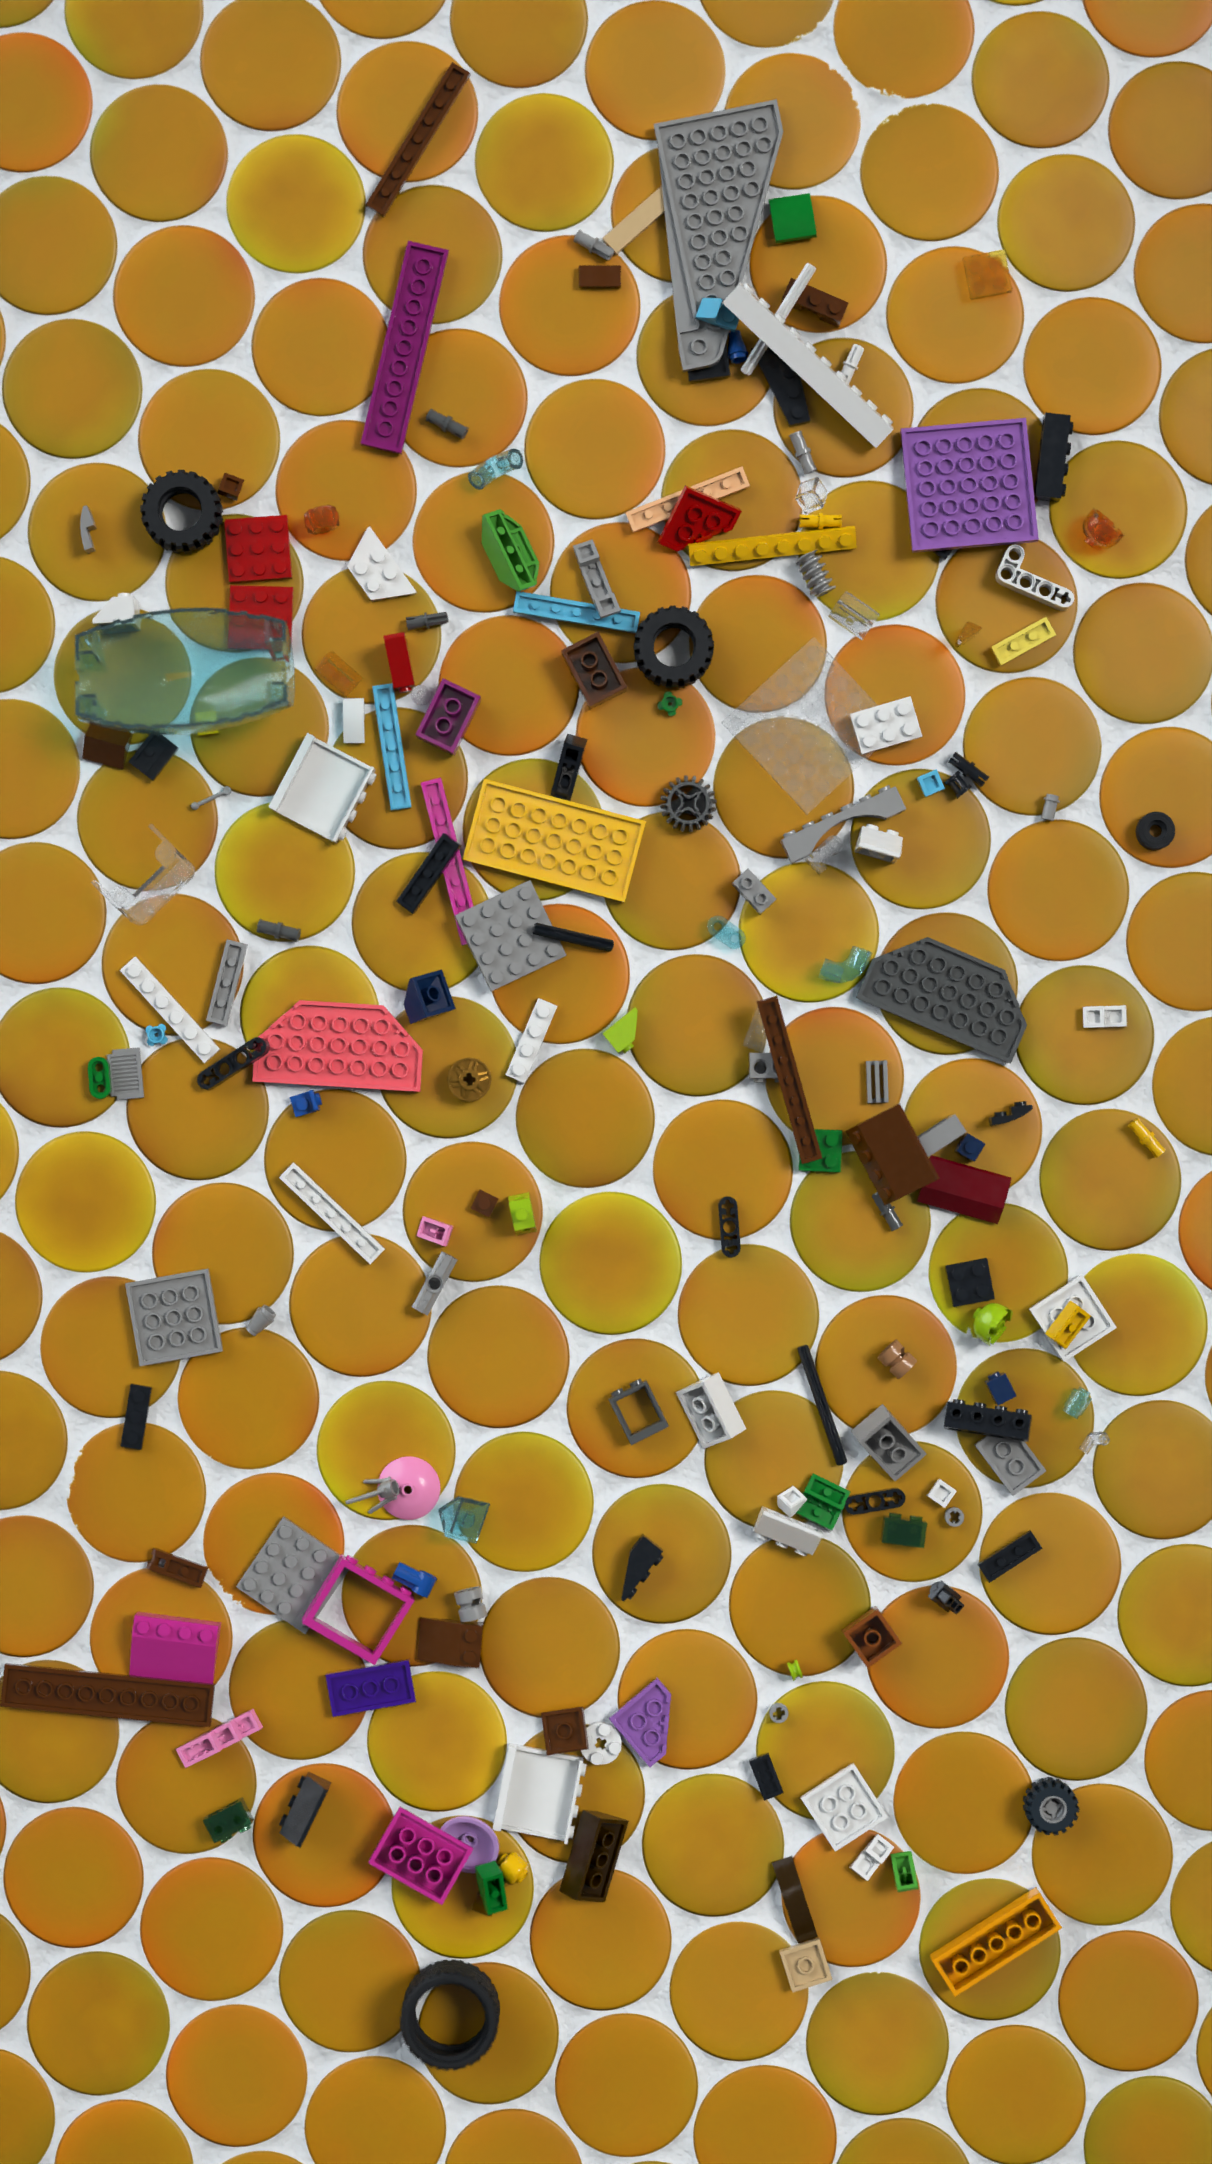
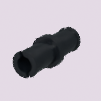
M955 752L953 757L959 762L953 758H950L948 761L949 764L960 770L964 777L968 776L980 787L985 782L979 776L985 781L990 777L975 767L974 762L970 763L959 755L958 752Z

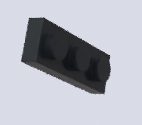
M130 1385L121 1447L143 1449L152 1393L151 1386Z
M1029 1530L977 1565L990 1583L1040 1551L1042 1547L1031 1530Z

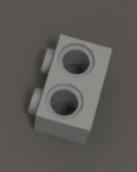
M749 869L745 870L732 883L759 915L776 901L772 893Z
M749 1053V1078H754V1083H765L766 1078H775V1082H779L771 1053ZM757 1062L765 1064L766 1070L764 1073L758 1074L755 1072L754 1065Z

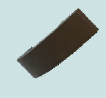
M789 1856L773 1861V1868L797 1942L801 1943L818 1937L793 1857Z

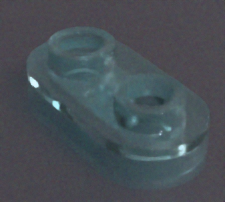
M714 916L709 920L707 929L713 937L731 949H739L743 946L745 934L741 929L722 916ZM720 923L722 926L721 930H715L714 924ZM737 935L739 938L738 942L733 943L731 936Z

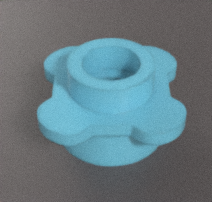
M164 1024L146 1027L148 1045L154 1046L157 1043H167L168 1038L165 1036L166 1026Z

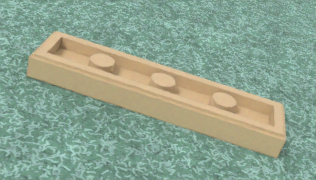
M662 186L602 238L607 246L614 249L615 255H618L665 213Z

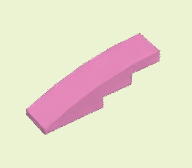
M251 1709L178 1747L176 1751L185 1768L220 1752L242 1738L259 1731L263 1726L254 1709Z

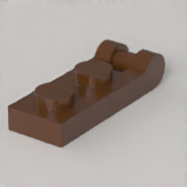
M158 1548L152 1549L151 1554L153 1556L146 1566L147 1569L199 1588L202 1587L209 1567ZM160 1558L166 1560L164 1567L159 1565Z

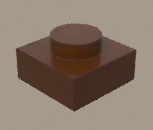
M224 473L217 494L237 501L244 479Z
M479 1190L471 1209L490 1217L499 1198Z

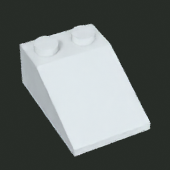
M867 824L866 827L862 826L854 852L895 863L900 858L903 837L898 836L899 832L888 829L886 832L879 831L878 826Z

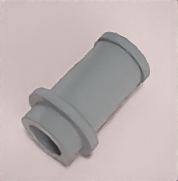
M1047 794L1044 797L1045 804L1041 819L1054 821L1057 803H1060L1058 800L1059 796Z

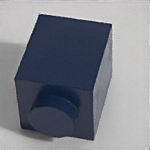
M965 1133L954 1151L975 1162L985 1143L969 1133Z
M999 1371L988 1375V1380L984 1381L996 1405H1000L1017 1396L1004 1372L999 1373Z

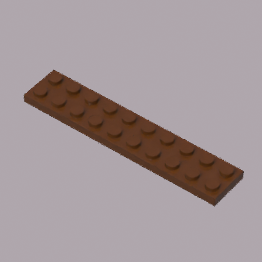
M5 1663L0 1706L211 1727L215 1684Z

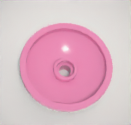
M412 1456L395 1459L384 1468L379 1479L391 1477L399 1485L400 1490L397 1499L383 1506L386 1511L397 1518L404 1520L421 1518L434 1508L439 1499L441 1487L438 1474L423 1459ZM410 1486L412 1488V1492L406 1493L404 1491V1487ZM378 1495L380 1502L385 1499Z

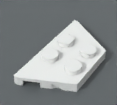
M369 526L351 557L347 568L371 601L415 595L417 593Z

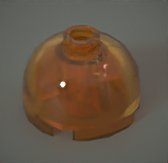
M1095 508L1087 514L1082 525L1083 533L1087 537L1085 542L1092 548L1095 546L1101 549L1114 547L1124 537V533L1119 528L1115 530L1114 523L1099 510H1095Z

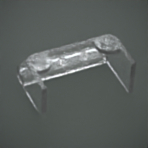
M150 824L148 827L163 841L155 851L156 859L162 866L133 895L123 887L115 888L109 893L96 880L91 882L116 909L133 924L139 926L146 924L195 875L193 864L153 824Z

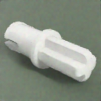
M853 344L846 361H843L844 366L841 373L846 376L847 380L845 382L848 385L855 370H858L857 365L864 351V348L857 344Z

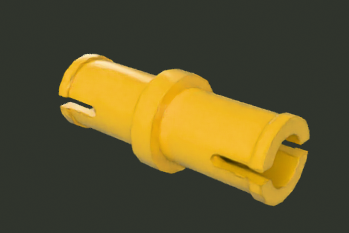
M818 513V515L800 514L799 528L818 527V530L823 528L842 527V515H823V513Z
M1136 1118L1128 1125L1140 1139L1139 1142L1145 1145L1155 1158L1165 1152L1166 1149L1154 1137L1153 1131H1149L1139 1118Z

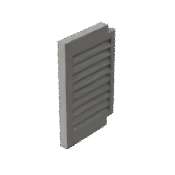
M140 1047L112 1050V1054L107 1055L112 1085L110 1096H117V1100L143 1098L144 1086Z

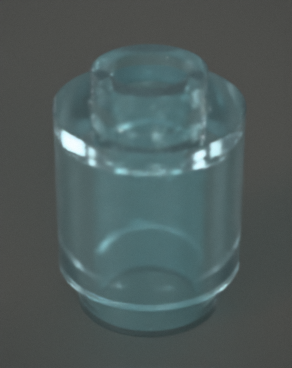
M1079 1387L1078 1390L1074 1388L1064 1403L1063 1411L1078 1419L1080 1415H1083L1092 1398L1089 1397L1091 1393L1082 1387Z

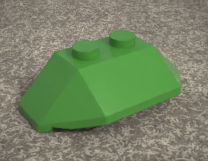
M501 509L484 514L482 516L481 543L499 581L518 592L537 585L539 561L522 526L504 514L505 512Z

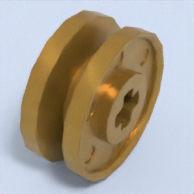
M470 1057L460 1059L454 1063L449 1070L447 1078L449 1089L453 1095L460 1100L468 1102L485 1096L490 1089L492 1080L486 1064ZM469 1073L476 1079L475 1083L472 1082L471 1086H468L467 1082L463 1080Z

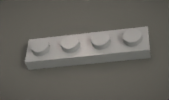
M227 939L206 1021L225 1026L228 1025L248 947L247 944Z

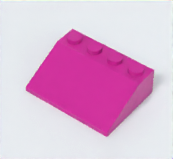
M137 1612L133 1623L129 1675L213 1684L221 1622Z
M399 1807L368 1863L442 1905L474 1848L406 1809Z

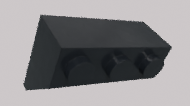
M308 1772L306 1777L302 1775L297 1785L300 1791L297 1796H292L288 1804L291 1810L288 1815H283L279 1826L282 1827L280 1834L299 1848H301L332 1783L311 1772Z

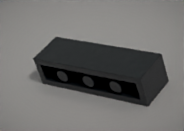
M1046 412L1043 416L1034 500L1059 502L1061 497L1065 496L1066 484H1063V478L1067 476L1069 464L1065 463L1066 455H1070L1071 443H1068V435H1072L1073 422H1070L1071 415Z

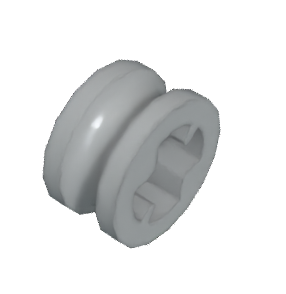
M950 1507L946 1510L944 1517L950 1526L957 1527L963 1523L964 1514L959 1508ZM953 1511L955 1514L956 1511L959 1512L957 1516L959 1520L957 1522L954 1520L952 1522L949 1521L951 1518L950 1513Z
M782 1703L773 1704L769 1709L770 1718L776 1723L786 1721L788 1718L787 1707ZM778 1707L781 1708V1711L783 1709L785 1711L784 1714H781V1718H777L776 1715L773 1716V1712H776Z

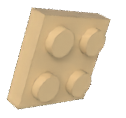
M820 1938L779 1950L792 1993L833 1980Z

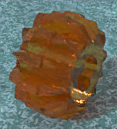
M322 505L309 509L304 514V524L310 534L328 533L340 525L339 514L334 506Z

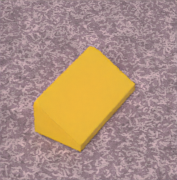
M1069 1301L1045 1334L1066 1350L1091 1316L1077 1304Z

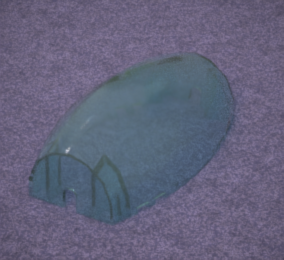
M179 608L133 615V618L122 621L117 619L113 621V624L104 627L99 625L75 635V669L80 679V682L75 681V715L79 721L130 733L154 735L192 734L244 725L272 716L294 705V658L289 628L285 620L262 614L260 616L248 614L247 611L241 610L240 612L228 611V609Z

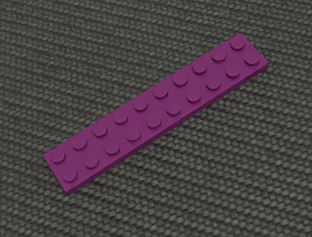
M412 241L407 242L360 443L362 446L402 455L449 255V250Z

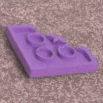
M658 1677L609 1717V1720L649 1767L666 1754L671 1693Z

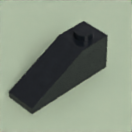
M567 734L550 796L571 801L588 739Z

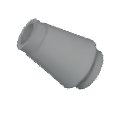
M267 1305L258 1307L246 1330L251 1335L256 1336L274 1322L275 1312Z

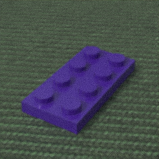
M409 1659L325 1675L333 1717L416 1702Z

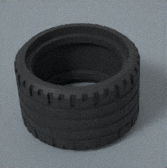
M443 1960L423 1968L420 1974H416L410 1982L401 2009L400 2029L402 2030V2037L406 2046H409V2051L417 2059L419 2058L423 2064H427L429 2067H436L438 2070L449 2071V2069H453L454 2071L461 2068L464 2069L467 2065L471 2066L478 2062L481 2056H485L488 2050H490L492 2042H494L497 2035L500 2015L498 1993L486 1973L481 1972L477 1966L469 1962L467 1964L462 1960ZM454 1984L469 1989L477 1996L485 2012V2022L476 2036L461 2044L447 2045L432 2040L424 2033L416 2017V2005L421 1997L430 1989L439 1985Z

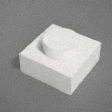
M939 1478L927 1496L945 1508L957 1491Z

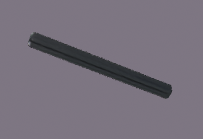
M802 1345L797 1350L835 1462L838 1466L846 1464L847 1458L809 1346Z

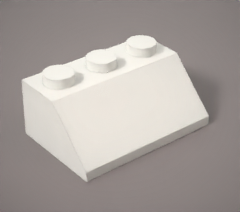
M719 1372L676 1392L703 1449L731 1439L746 1430Z
M762 1506L753 1531L757 1533L756 1537L768 1541V1538L776 1540V1545L786 1549L788 1546L796 1548V1553L806 1557L807 1554H814L823 1536L821 1529Z

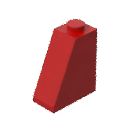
M405 633L384 635L393 688L395 691H399V693L411 692V688H415V682Z

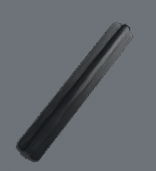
M535 923L533 926V934L608 952L612 951L614 941L541 923Z

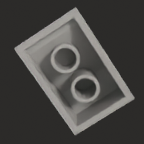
M883 1404L851 1431L858 1442L894 1481L899 1479L927 1455Z

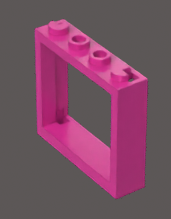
M341 1554L301 1618L302 1623L375 1665L415 1600L411 1595L412 1592L407 1590L406 1587L401 1586L399 1588L395 1586L394 1581L384 1575L382 1578L375 1574L377 1571L368 1565L363 1567L358 1564V1560L350 1555L346 1557ZM344 1567L404 1601L374 1651L315 1617V1614Z

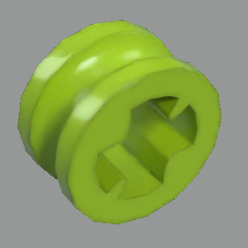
M797 1659L792 1664L788 1662L787 1665L793 1681L797 1677L803 1678Z

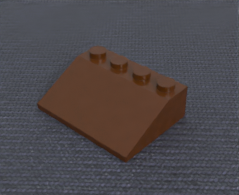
M900 1103L845 1131L884 1205L892 1203L939 1179Z

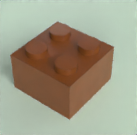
M877 1606L842 1629L843 1634L867 1668L902 1644Z

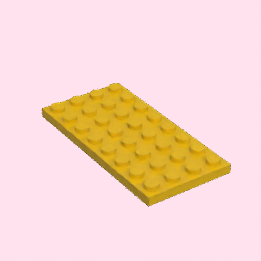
M484 779L462 860L625 903L646 821Z

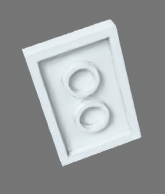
M911 696L850 714L861 755L922 737Z

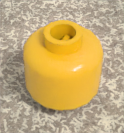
M516 1852L509 1855L505 1853L498 1861L503 1878L510 1884H515L516 1882L520 1884L529 1874V1870H527L529 1864Z

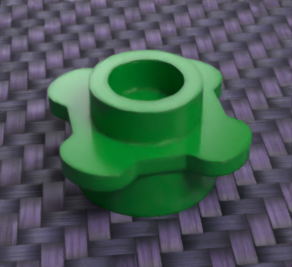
M670 691L664 693L662 701L658 702V709L666 711L669 716H674L678 706L682 705V699L676 698Z

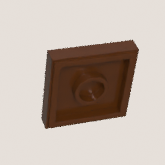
M583 1707L541 1713L547 1755L589 1749Z

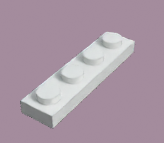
M538 998L506 1076L523 1083L526 1082L558 1006Z

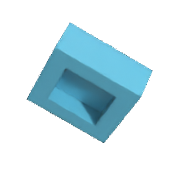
M937 769L917 777L925 797L945 789Z

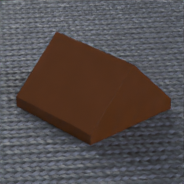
M93 718L84 737L82 759L123 770L134 729Z

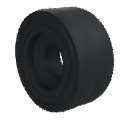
M1162 812L1146 814L1139 820L1136 826L1138 842L1149 850L1165 848L1172 842L1175 836L1174 822L1168 815ZM1157 825L1161 828L1160 836L1153 837L1150 834L1151 826Z

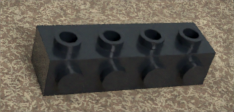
M959 1399L947 1402L944 1428L947 1430L1029 1442L1032 1415L1028 1414L1027 1410L1016 1409V1412L1007 1411V1407L995 1406V1409L986 1408V1404L974 1402L973 1406L965 1404L966 1401Z

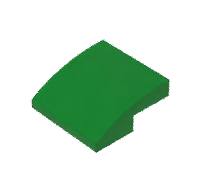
M810 193L769 199L775 244L817 237Z
M813 1473L802 1493L807 1498V1501L795 1515L831 1532L851 1491Z

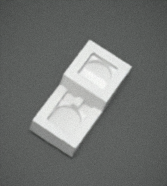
M343 698L344 743H365L364 698Z
M1126 1005L1083 1007V1028L1127 1027Z
M876 1834L849 1868L865 1881H868L877 1867L888 1857L894 1846L879 1834Z

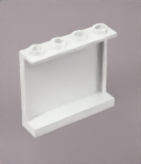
M307 733L268 807L337 844L339 840L343 841L348 830L345 828L348 822L352 823L356 817L357 811L355 809L358 803H363L367 795L364 791L368 784H373L377 776L374 773L376 769Z
M509 1743L493 1830L500 1832L501 1829L561 1840L564 1841V1844H567L568 1838L572 1839L575 1826H571L572 1817L577 1818L579 1805H575L576 1797H581L583 1785L579 1784L580 1776H585L587 1764L583 1763V1757L564 1753L547 1755L544 1749Z

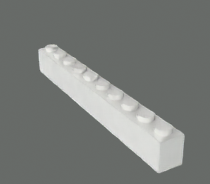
M740 282L722 303L877 448L893 431V426L891 425L893 421L886 414L881 416L876 411L878 407L870 399L866 402L861 397L863 393L855 385L850 387L845 382L847 378L839 370L837 372L830 368L832 363L824 356L820 358L815 353L817 349L810 342L804 343L799 338L801 334L794 327L789 329L784 324L786 320L778 312L774 315L768 309L770 305L762 297L760 299L756 298L753 295L755 290L747 283L743 285Z

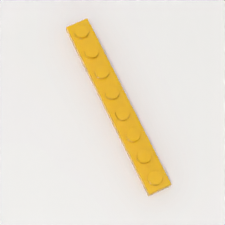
M855 526L688 544L690 566L800 555L817 550L815 553L857 548Z

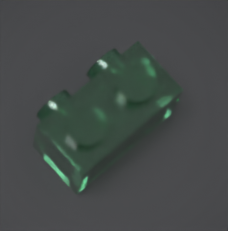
M889 1512V1516H883L880 1540L882 1543L924 1548L927 1522L922 1520L923 1517L910 1515V1518H902L900 1513Z
M243 1797L205 1816L203 1819L214 1843L218 1841L224 1843L232 1838L231 1834L237 1831L240 1833L247 1831L251 1828L250 1824L254 1821Z

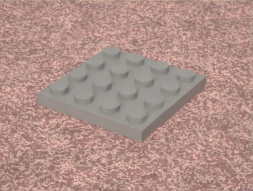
M531 880L454 916L491 992L567 956L559 940L533 934L535 923L552 926Z
M209 1268L125 1283L140 1366L223 1352Z
M283 1517L236 1587L306 1634L310 1627L304 1625L301 1618L334 1567L340 1554L286 1517ZM344 1567L315 1614L316 1618L349 1571L348 1568Z

